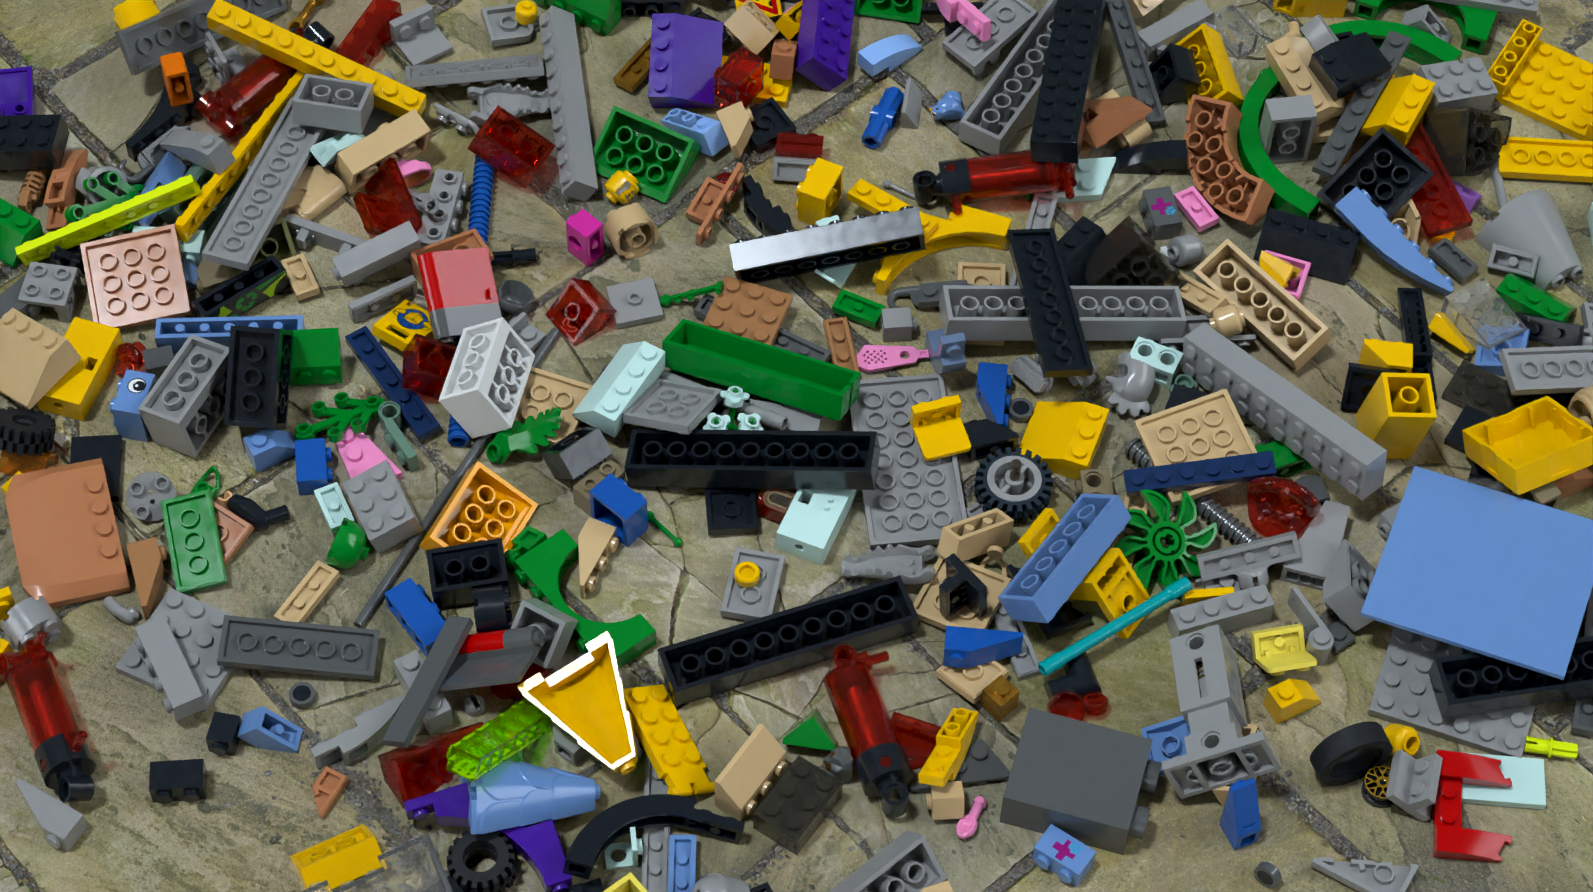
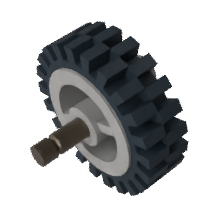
M1011 447L1005 448V454H1002L1001 449L995 450V456L990 453L986 456V461L983 459L980 462V468L978 467L976 471L974 494L977 497V502L979 504L983 503L982 510L984 512L998 508L1014 520V524H1016L1019 517L1021 523H1025L1028 516L1033 520L1037 517V513L1041 514L1044 508L1048 507L1053 485L1052 472L1050 469L1047 470L1048 464L1045 461L1040 463L1041 457L1036 454L1034 458H1031L1032 451L1027 450L1025 455H1022V448L1016 447V453H1011Z

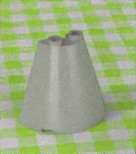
M1543 189L1526 192L1506 203L1498 210L1500 215L1496 216L1493 221L1488 219L1475 240L1477 244L1490 253L1494 242L1540 255L1534 278L1524 277L1544 290L1552 287L1557 288L1564 283L1566 277L1568 279H1576L1584 272L1554 197L1550 192L1546 193Z

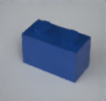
M325 438L295 441L296 478L299 496L314 494V490L333 482V470L328 468V462H332L331 447H326Z

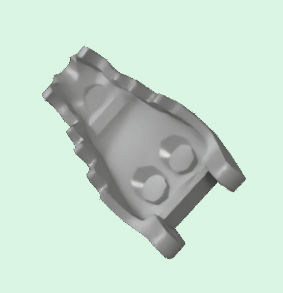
M497 83L482 88L474 86L467 88L468 98L477 100L478 111H471L469 119L479 125L501 124L494 119L498 112H500L499 117L504 122L530 114L551 112L548 89H545L543 92L530 91L529 87L523 88L520 84L512 87L510 83L505 85Z
M888 544L884 550L880 546H876L874 551L867 549L866 555L859 554L857 557H852L849 553H846L844 560L841 562V572L848 578L870 577L886 580L901 576L904 584L916 585L926 583L935 578V569L933 567H925V561L934 558L935 548L932 545L913 548L898 544L896 547Z

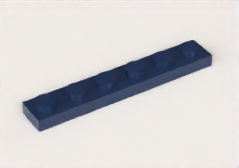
M367 326L345 336L348 346L388 400L394 401L400 406L402 419L419 442L441 431L438 421Z
M1273 451L1123 470L1127 497L1141 495L1140 490H1153L1162 493L1276 478L1277 476Z

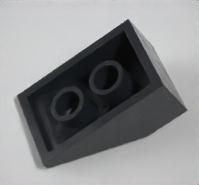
M1367 32L1330 43L1312 54L1308 66L1334 102L1392 69L1391 64Z

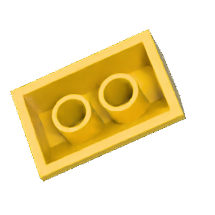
M1415 74L1390 79L1363 125L1361 132L1373 136L1383 127L1402 145L1406 146L1432 100L1435 82Z
M364 824L289 856L306 892H331V889L338 886H349L356 881V878L363 875H374L380 871L381 867L386 865L375 836Z

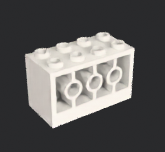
M503 317L464 328L438 401L471 438L512 428L535 355Z

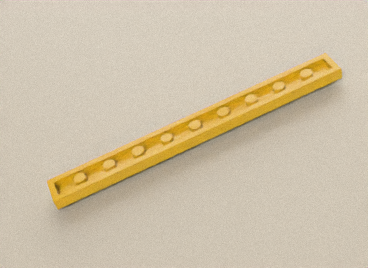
M298 70L288 80L287 85L276 95L274 101L264 110L262 116L252 125L250 131L239 141L238 146L233 150L232 154L236 160L220 175L214 173L209 182L202 187L201 194L197 195L189 203L184 213L177 218L175 227L180 241L187 243L260 152L290 97L295 96L305 73Z

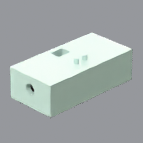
M798 489L776 532V549L823 565L859 490Z

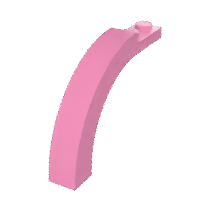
M936 0L940 12L950 23L958 20L960 24L964 25L982 42L990 40L991 20L968 0Z

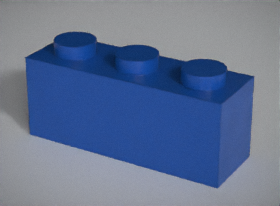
M410 577L385 592L386 605L427 657L446 620L444 621L440 616V610L435 602L430 603L428 601L424 588L420 584L416 585Z

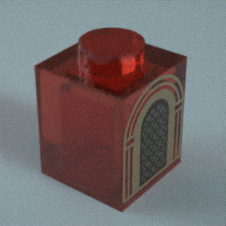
M767 488L765 493H760L756 506L759 507V517L780 525L795 494L780 488Z

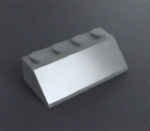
M907 830L829 892H920L925 887L943 882L947 877L924 835Z

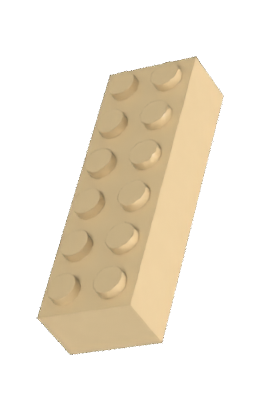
M1228 238L1193 270L1198 282L1225 296L1229 304H1235L1237 308H1241L1246 326L1295 371L1303 367L1331 340L1329 328Z

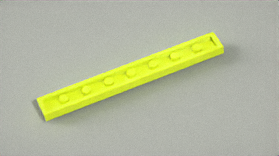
M191 174L180 177L169 184L159 186L145 194L137 195L133 199L121 204H115L109 209L91 214L85 219L70 223L56 231L48 232L44 236L32 241H27L15 247L16 254L26 266H29L31 262H38L50 257L51 251L55 252V245L65 250L197 196L201 194L200 186Z

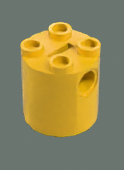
M126 0L122 4L116 5L113 9L115 14L114 21L120 30L161 13L154 0Z

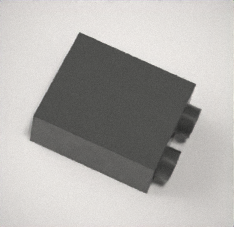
M1029 707L1004 792L1000 822L1042 834L1045 833L1050 824H1053L1087 846L1123 855L1128 836L1143 839L1150 808L1137 805L1140 790L1154 794L1162 763L1148 760L1152 739Z

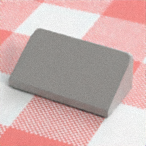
M911 78L906 80L900 126L902 128L917 129L923 94Z

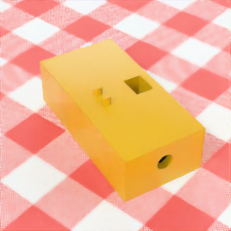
M74 317L64 337L68 339L81 356V359L37 402L39 410L85 421L124 344L119 328Z

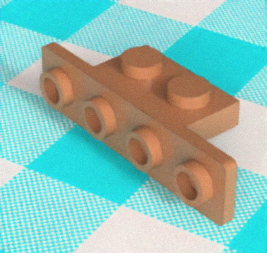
M738 162L726 184L707 176L687 209L685 217L701 224L696 233L697 245L700 246L704 239H709L713 230V223L715 221L719 222L724 211L722 208L725 203L729 204L733 198L735 186L741 185L742 178L745 176L742 163Z

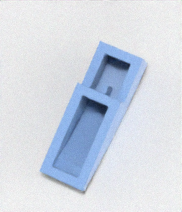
M908 34L890 36L858 51L857 64L873 77L884 69L890 72L922 51L923 47Z

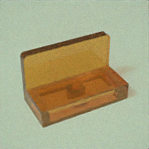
M3 450L0 456V471L13 476L18 471L27 473L47 469L49 466L58 463L59 454L49 451L48 453L43 452V455L39 456L37 454L33 456H28L27 454L19 456L17 453L9 454L6 453L7 450Z

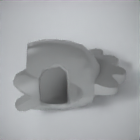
M1124 351L1118 356L1119 378L1106 376L1107 381L1112 387V394L1108 397L1107 402L1109 405H1116V411L1119 415H1123L1128 411L1130 416L1137 417L1140 411L1144 414L1150 411V404L1147 399L1155 382V369L1145 362L1131 358L1130 353Z

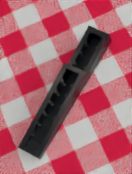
M1398 288L1397 298L1402 342L1413 344V368L1411 373L1430 374L1434 402L1436 403L1437 394L1431 364L1433 354L1422 288Z

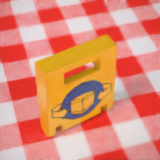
M405 299L373 324L372 335L411 356V353L414 354L433 338L429 313L416 304L411 305V301ZM391 327L408 337L404 339L391 331Z

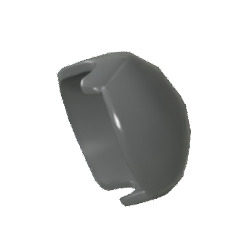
M513 279L504 280L497 291L500 309L510 315L518 316L522 312H527L534 297V293L529 286Z

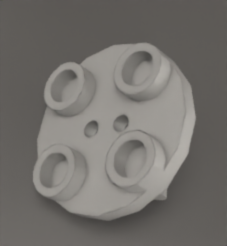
M145 472L137 475L130 482L126 491V502L130 511L136 518L145 521L163 519L160 501L177 497V491L173 482L166 475L159 472Z

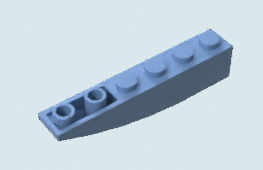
M1356 186L1335 205L1334 211L1354 232L1361 233L1360 238L1385 261L1405 275L1448 297L1453 294L1454 288L1452 286L1454 283L1445 274L1442 276L1436 270L1437 265L1429 257L1425 258L1420 253V247L1413 240L1409 242L1404 237L1403 229L1397 223L1392 224L1387 219L1388 214L1380 206L1376 207L1371 202V196L1364 189L1360 191Z

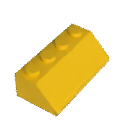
M1203 23L1175 44L1192 50L1201 81L1198 89L1187 98L1188 104L1193 94L1231 102L1235 107L1244 101L1219 32Z

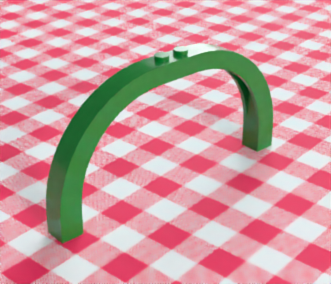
M1356 20L1328 25L1334 34L1351 31L1353 35L1367 32L1379 49L1390 30L1410 37L1411 44L1403 57L1422 66L1459 60L1460 62L1462 56L1461 50L1444 40L1404 24L1378 20ZM1269 66L1260 72L1243 101L1241 107L1243 115L1237 135L1238 154L1246 172L1257 178L1264 179L1275 190L1269 203L1271 207L1312 220L1318 214L1321 200L1283 175L1267 156L1260 139L1258 122L1264 109L1265 100L1274 98L1280 92L1279 87L1281 86Z

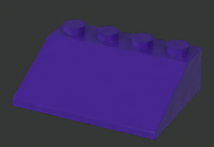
M652 13L648 98L652 108H720L723 22L677 13Z

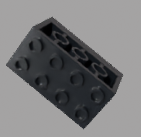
M231 325L224 425L287 429L293 330Z

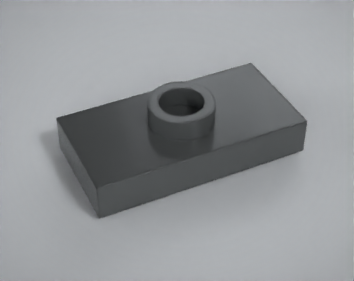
M1446 237L1428 249L1427 254L1460 283L1478 272L1479 266Z

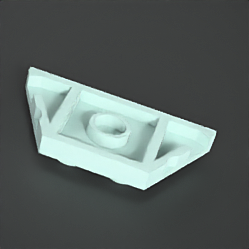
M1116 157L1079 159L1078 164L1046 162L1048 166V186H1046L1045 191L1050 195L1058 196L1057 203L1101 200L1105 186L1108 184L1110 174L1115 166ZM1037 162L1027 163V165L1037 164Z

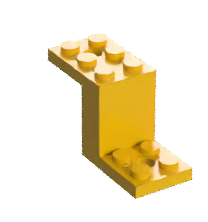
M1045 508L1017 542L1028 559L1060 521L1053 508ZM1120 548L1107 549L1099 558L1097 564L1084 577L1083 582L1076 587L1069 597L1072 600L1096 601L1109 622L1151 598ZM1125 598H1127V599H1126V608L1124 607V600H1125ZM1143 618L1117 632L1118 636L1121 639H1128Z

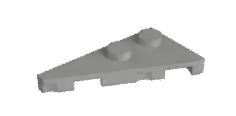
M1314 857L1311 863V867L1359 892H1406L1419 867L1417 864H1410L1409 867L1392 865V862L1383 861L1376 863L1370 860L1351 859L1350 862L1334 861V858Z

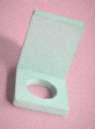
M857 263L825 269L823 273L817 269L814 272L841 289Z
M630 827V842L612 843L604 850L606 869L638 867V855L643 854L642 839H636L635 827ZM615 850H623L626 853V858L621 862H615L611 859V853Z

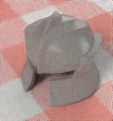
M82 167L77 176L75 188L81 192L85 199L94 204L105 201V199L93 192H87L83 188V181L86 178H97L101 186L117 196L126 194L115 186L106 185L103 179L104 175L115 171L120 175L121 180L126 183L128 181L121 170L115 167H91L89 169ZM110 175V181L114 182V177ZM89 181V186L91 188L94 187V184L92 181Z

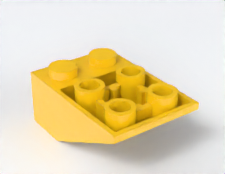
M1274 0L1272 9L1292 17H1315L1317 14H1320L1322 17L1343 18L1348 0Z

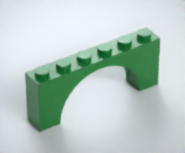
M1356 0L1353 16L1366 20H1375L1383 10L1398 3L1420 2L1429 4L1446 12L1457 23L1462 35L1460 49L1482 55L1498 11L1429 0Z
M564 529L514 560V576L521 585L525 584L532 598H536L578 620L571 637L575 640V645L581 653L589 652L585 646L586 643L608 631L614 641L618 668L620 669L656 644V630L641 614L620 622L602 623L583 618L567 606L561 597L559 587L565 572L579 559L578 544Z

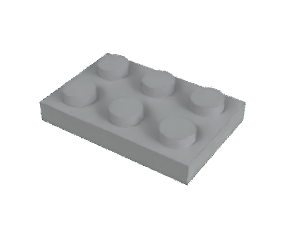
M736 547L722 602L721 616L751 621L773 614L785 564V555ZM745 561L755 563L760 570L758 583L749 588L739 586L734 579L736 566Z

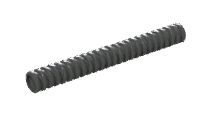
M1134 438L1126 446L1124 454L1127 457L1130 456V459L1136 461V464L1141 466V468L1153 467L1144 445L1141 443V439ZM1209 494L1193 500L1201 518L1205 517V521L1211 522L1210 524L1216 522L1217 531H1222V535L1228 536V540L1234 541V545L1262 539V537H1257L1255 532H1251L1249 527L1245 528L1243 522L1239 523L1237 517L1233 518L1232 513H1227L1228 510L1222 508L1220 503L1216 504L1214 498L1210 499ZM1276 564L1268 566L1267 570L1272 569Z

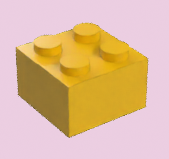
M817 158L814 165L808 167L804 182H800L796 189L798 200L795 209L798 210L799 221L815 225V221L831 217L842 198L843 166Z

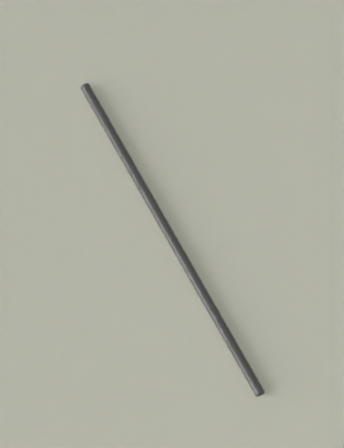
M552 328L534 354L535 358L532 367L537 368L559 336L560 331L558 329ZM493 433L478 437L420 523L423 531L410 538L354 621L355 627L363 628L385 595V592L388 591Z

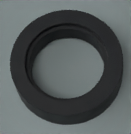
M1373 721L1361 722L1347 726L1325 738L1312 751L1310 762L1322 784L1326 786H1339L1364 777L1371 768L1381 766L1390 757L1393 747L1379 723Z

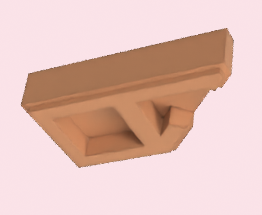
M325 766L312 785L318 813L323 820L349 782L348 776Z

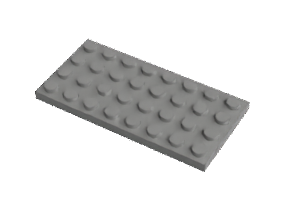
M942 374L860 380L859 397L849 408L852 431H877L880 445L875 490H861L870 550H875L876 546L886 549L888 544H891L893 547H896L898 544L908 547L938 545L942 527L967 519L957 456L953 455L926 461L923 458L910 424L911 406L920 402L938 400L946 396Z

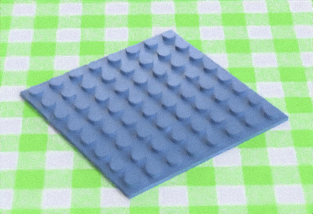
M1414 466L1360 616L1564 680L1593 587V520Z

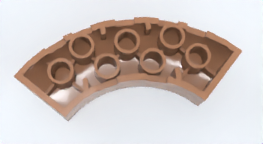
M1193 94L1185 118L1187 122L1186 134H1183V140H1186L1187 149L1186 164L1190 170L1192 180L1208 202L1220 212L1239 222L1251 226L1255 225L1263 218L1275 190L1264 179L1257 178L1246 172L1241 163L1237 148V135L1243 114L1231 102Z

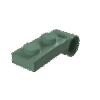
M394 401L382 403L378 408L381 429L385 433L383 436L390 449L394 448L396 451L395 454L401 466L406 465L411 473L419 469L418 457L400 430L403 424L400 406Z

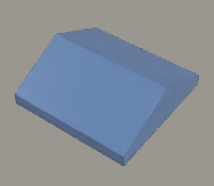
M1481 328L1474 368L1498 376L1505 375L1499 352L1505 348H1527L1530 329Z
M1183 716L1141 728L1142 737L1152 739L1148 760L1162 763V761L1172 759L1173 757L1187 754L1184 737L1190 736L1191 733L1190 727ZM1162 766L1159 776L1165 775Z

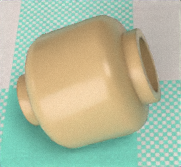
M1235 304L1215 308L1213 310V318H1209L1211 328L1224 337L1240 334L1243 327L1246 326L1242 309L1237 308Z

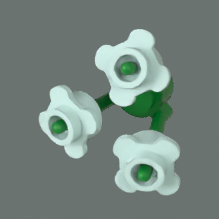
M731 386L728 390L720 392V396L724 398L725 405L730 407V415L720 416L716 415V413H710L707 415V424L703 426V430H763V427L760 425L761 417L757 413L749 415L740 413L737 417L740 423L738 427L734 425L736 408L742 407L744 400H748L750 397L748 393H744L742 388L737 386Z

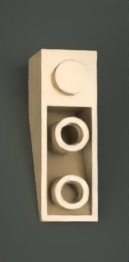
M591 517L588 518L578 535L580 593L582 599H585L589 591L592 592L594 590L599 572L605 570L609 554L611 552L614 553L619 544L615 526Z

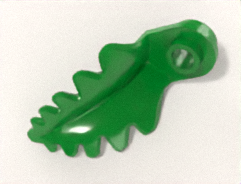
M552 407L551 411L547 409L545 414L539 412L536 420L533 416H528L524 424L519 420L514 421L512 428L498 432L494 440L487 445V458L496 464H503L513 451H521L533 455L538 452L537 445L547 447L549 442L546 436L555 438L556 433L553 430L560 429L558 422L562 421L560 417L561 409Z

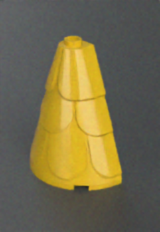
M606 631L585 644L589 651L585 655L547 678H544L539 672L517 685V687L526 699L548 715L556 725L575 738L579 746L613 772L625 775L636 768L635 764L638 761L631 714L627 711L623 681L620 678L614 641L609 632Z

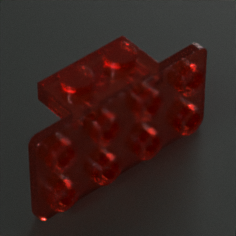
M389 157L365 184L367 194L357 192L353 197L357 212L360 215L364 229L371 235L378 236L407 221H410L417 233L422 227V221L396 160Z

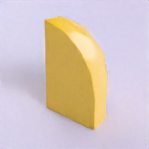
M1261 251L1259 258L1260 268L1283 288L1288 287L1287 282L1291 278L1296 279L1302 269L1268 252Z

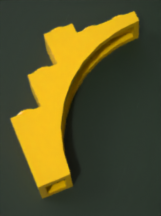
M962 204L957 205L955 212H950L948 220L928 215L938 220V227L925 241L926 250L881 258L880 265L882 266L880 270L876 269L873 276V283H876L875 293L885 295L893 280L902 270L916 260L937 251L965 246L987 247L1003 251L1007 242V230H1011L1012 219Z

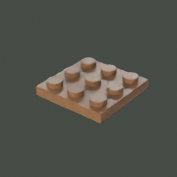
M725 275L722 293L716 294L702 325L773 346L793 302V295Z

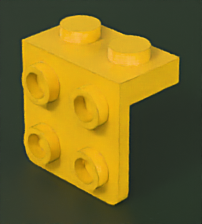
M959 395L945 396L938 400L920 402L911 406L910 424L923 458L926 461L953 456L971 450L970 440L960 418L961 400Z

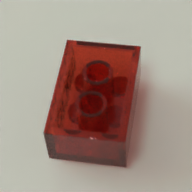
M498 105L476 133L467 149L526 189L556 145Z

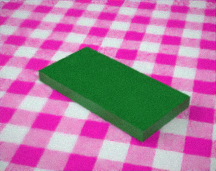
M207 489L160 501L176 591L189 594L228 584L211 490Z

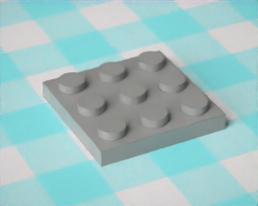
M658 378L622 414L623 422L638 427L644 426L660 431L666 430L677 432L681 435H689L723 399L720 396V392L723 389Z

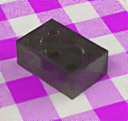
M798 756L753 813V828L795 855H798L842 798L843 782L803 757Z

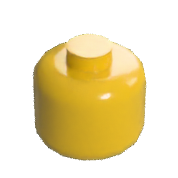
M522 0L517 3L515 19L519 24L526 26L536 21L538 11L536 4L530 0Z

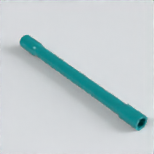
M1185 576L1167 586L1163 591L1064 650L1054 653L1037 664L1039 671L1044 677L1063 667L1067 662L1137 620L1192 590L1190 581Z

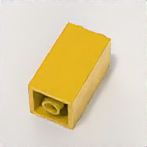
M1382 372L1356 413L1358 431L1386 449V459H1410L1436 420L1437 415L1430 374Z

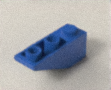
M979 362L975 396L986 418L1007 428L1009 414H1004V409H1009L1010 394H1006V389L1011 388L1012 375L1007 374L1008 365Z
M1254 778L1246 781L1238 780L1229 787L1219 825L1234 851L1257 842L1260 836L1261 821L1257 787Z

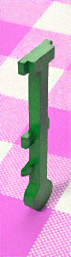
M718 281L715 285L695 290L691 289L687 292L671 296L665 294L659 298L660 304L663 307L675 301L679 304L683 299L688 298V301H691L695 296L715 291L717 295L721 294L723 281Z

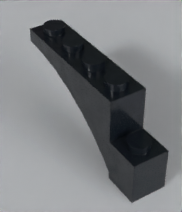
M185 56L183 57L194 101L183 105L171 106L168 92L164 85L161 98L147 122L125 142L128 156L134 162L137 161V156L142 150L174 125L177 127L183 126L204 109L201 94L194 90L202 82L199 67Z

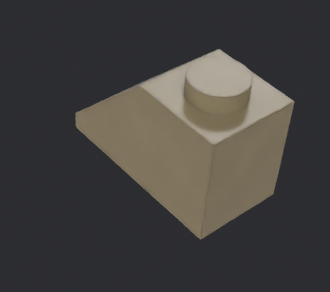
M202 260L196 269L198 280L194 282L200 295L213 290L230 280L231 277L225 265Z

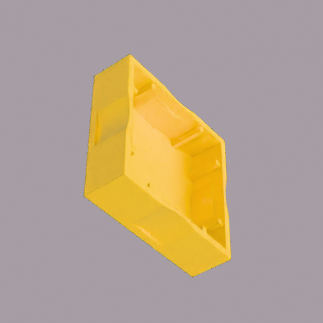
M1549 396L1542 397L1520 406L1507 414L1488 419L1462 430L1465 455L1517 495L1593 465V427L1571 415L1565 407Z

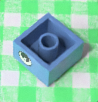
M126 369L123 379L120 378L117 386L118 393L116 398H113L110 403V413L113 414L114 427L117 428L118 435H122V438L148 442L150 433L138 407L156 384L155 374Z

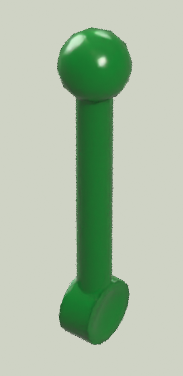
M648 511V522H653L673 541L674 546L680 547L683 543L682 539L675 537L654 517L652 511Z

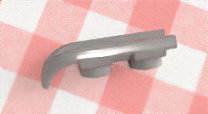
M437 102L434 104L438 114L436 117L437 121L448 126L449 122L455 124L454 129L463 135L474 131L477 145L481 144L484 134L475 122Z

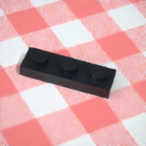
M1515 312L1513 328L1530 329L1529 340L1554 346H1582L1583 325L1524 312Z

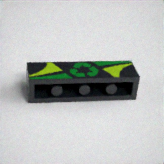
M272 254L250 267L248 271H243L192 301L195 318L241 316L289 287L286 269Z

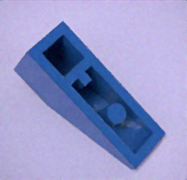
M946 626L943 666L971 668L1020 654L1022 652L1024 632Z

